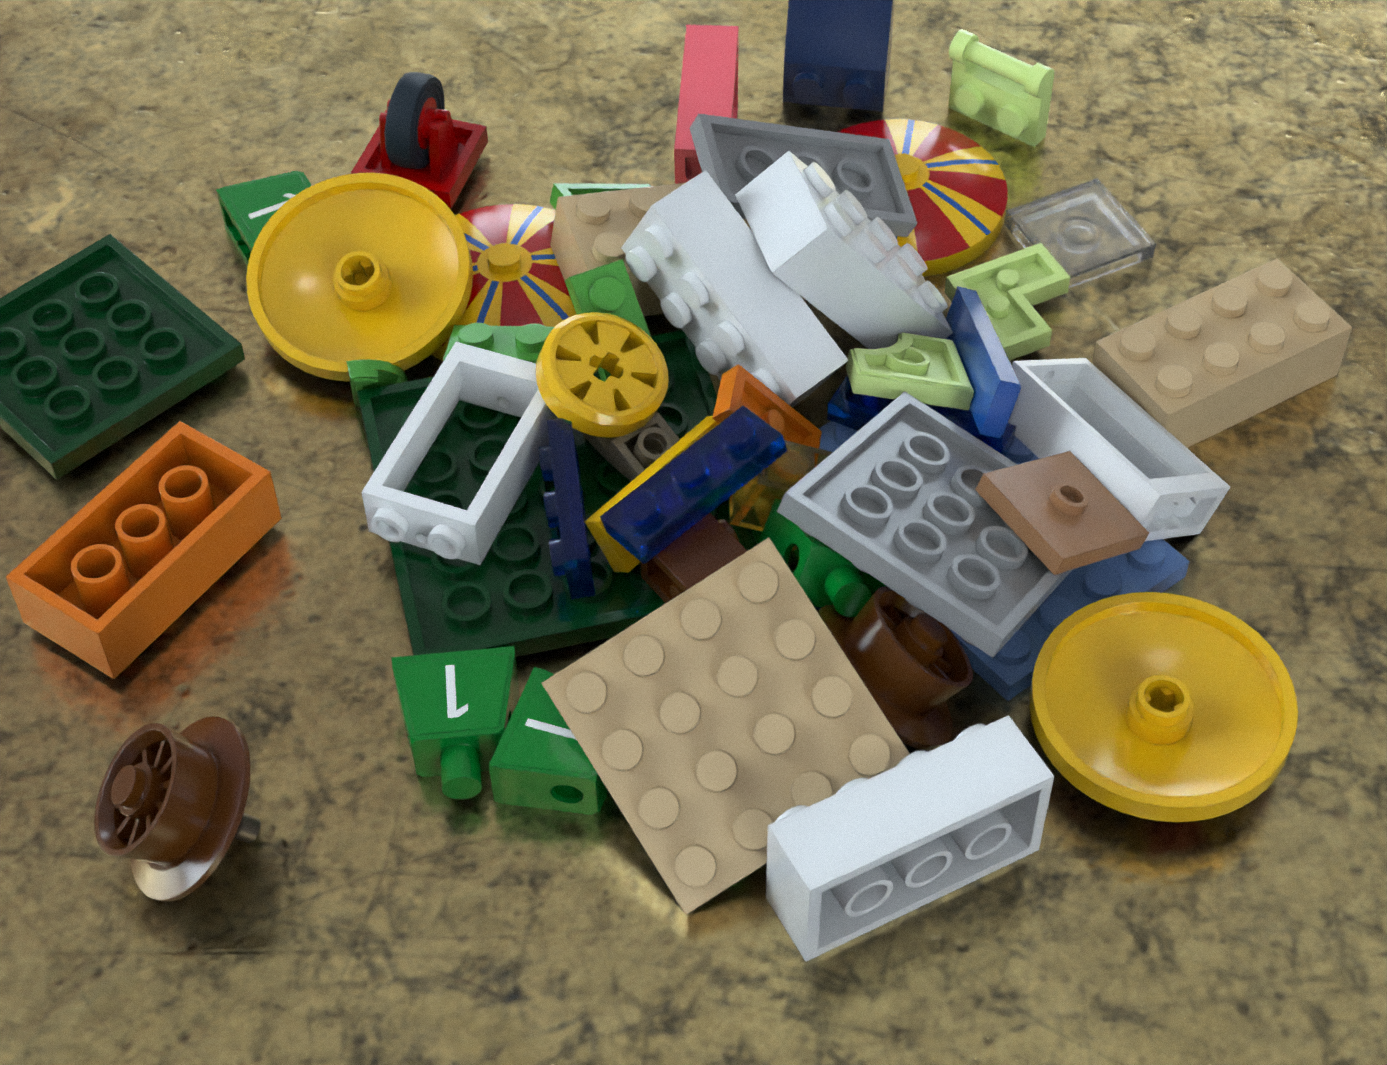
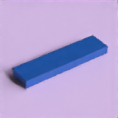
M957 286L946 317V321L953 333L945 339L954 342L973 388L974 394L969 409L979 433L1000 439L1001 435L1005 432L1022 386L977 292Z

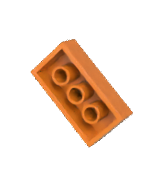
M179 421L6 576L23 622L112 679H115L282 519L271 471Z

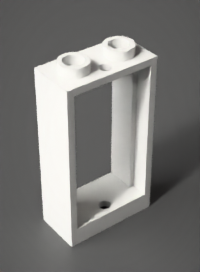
M455 342L361 492L369 532L378 534L383 539L391 542L401 541L434 551L439 556L447 559L458 558L477 565L482 563L562 422L549 409L539 392L536 382L535 363ZM459 400L521 417L467 510L403 492Z
M1086 358L1013 361L1012 367L1022 388L1006 428L1039 459L1071 451L1149 532L1145 541L1196 535L1202 532L1230 489V486Z

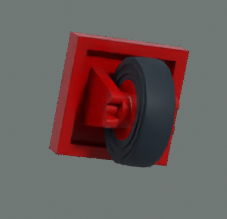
M420 72L405 73L397 82L391 99L387 102V110L380 113L379 126L351 171V174L382 173L408 179L427 188L452 209L488 143L487 126L452 119L450 111L445 110L444 91L442 83L437 77Z

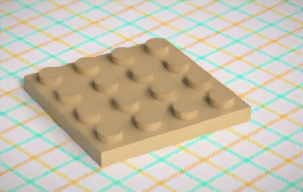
M770 538L759 543L542 682L545 690L685 915L767 864L768 825L774 823L785 811L799 805L809 807L835 795L841 787L854 779H870L896 767L903 758L909 755L908 750Z

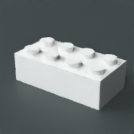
M788 151L735 194L772 274L868 349L890 347L896 343L898 333L901 334L902 332L942 339L947 338L953 333L942 313L948 308V305L937 288L931 282L925 281L922 274L928 268L919 253L909 243L900 247L893 232L879 217L870 221L862 205L848 190L841 194L835 191L836 188L832 180L817 163L813 162L807 166L793 153Z
M706 170L651 205L622 246V250L626 254L627 264L632 273L639 280L649 284L661 300L660 304L665 317L673 326L684 331L696 347V356L701 365L709 373L717 375L720 381L723 373L739 364L793 408L849 361L802 297L772 274L753 232Z
M1009 715L988 725L975 724L962 731L955 740L929 752L924 750L913 752L903 758L896 767L870 779H854L841 787L835 795L809 807L805 805L795 806L781 814L774 823L769 824L766 899L807 962L1038 851L1054 775Z

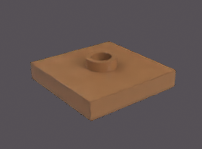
M1071 451L984 473L975 489L1054 575L1140 549L1149 535V532Z

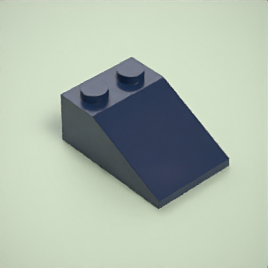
M789 0L784 52L783 102L883 112L890 73L895 0Z

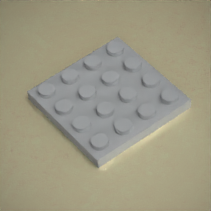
M905 391L785 492L777 510L778 513L798 525L803 532L817 538L851 561L856 568L870 574L904 597L909 604L923 610L957 633L965 642L976 646L992 658L1072 571L1069 570L1056 575L1052 574L975 490L984 473L1017 464Z

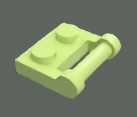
M961 29L954 36L949 48V57L953 59L948 108L1036 147L1046 136L1054 70L1041 63H1036L1034 66L980 43L977 35Z

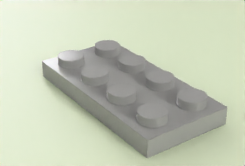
M698 114L689 128L701 171L706 170L742 219H746L735 194L786 152L790 151L807 166L813 162L817 163L832 180L836 188L835 191L841 194L848 190L862 205L870 221L879 217L895 236L908 237L917 225V220L889 139Z

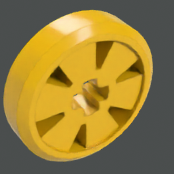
M599 312L577 314L556 325L543 344L535 369L539 392L546 405L560 420L580 432L605 438L624 436L637 431L647 424L662 404L669 382L665 358L654 340L632 322L615 315ZM599 368H603L611 374L606 381L599 380L594 376V373Z

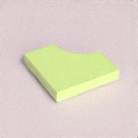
M902 332L901 334L898 333L896 343L890 347L878 349L854 348L849 351V361L846 363L845 368L854 394L896 399L905 391L924 404L969 410L974 391L952 340Z

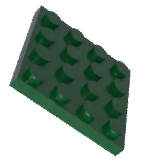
M108 234L0 298V427L57 480L244 361L245 356L242 344L115 237Z

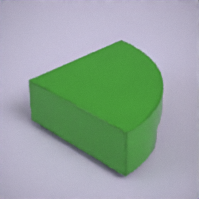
M371 359L346 361L355 407H360L357 391L408 382L405 372L400 367L389 362Z

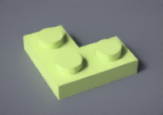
M1039 243L947 276L945 294L952 301L957 286L977 292L1010 361L1050 346L1052 329L1034 309L1033 305L1068 293L1070 276L1045 246Z

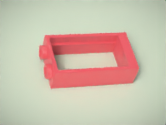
M686 24L674 145L675 184L686 183L702 173L689 129L697 115L706 114L737 119L739 26Z

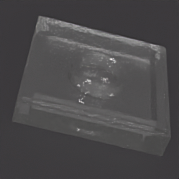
M1097 178L1006 210L1004 225L1024 248L1042 243L1070 276L1069 288L1153 258L1156 247L1154 240Z

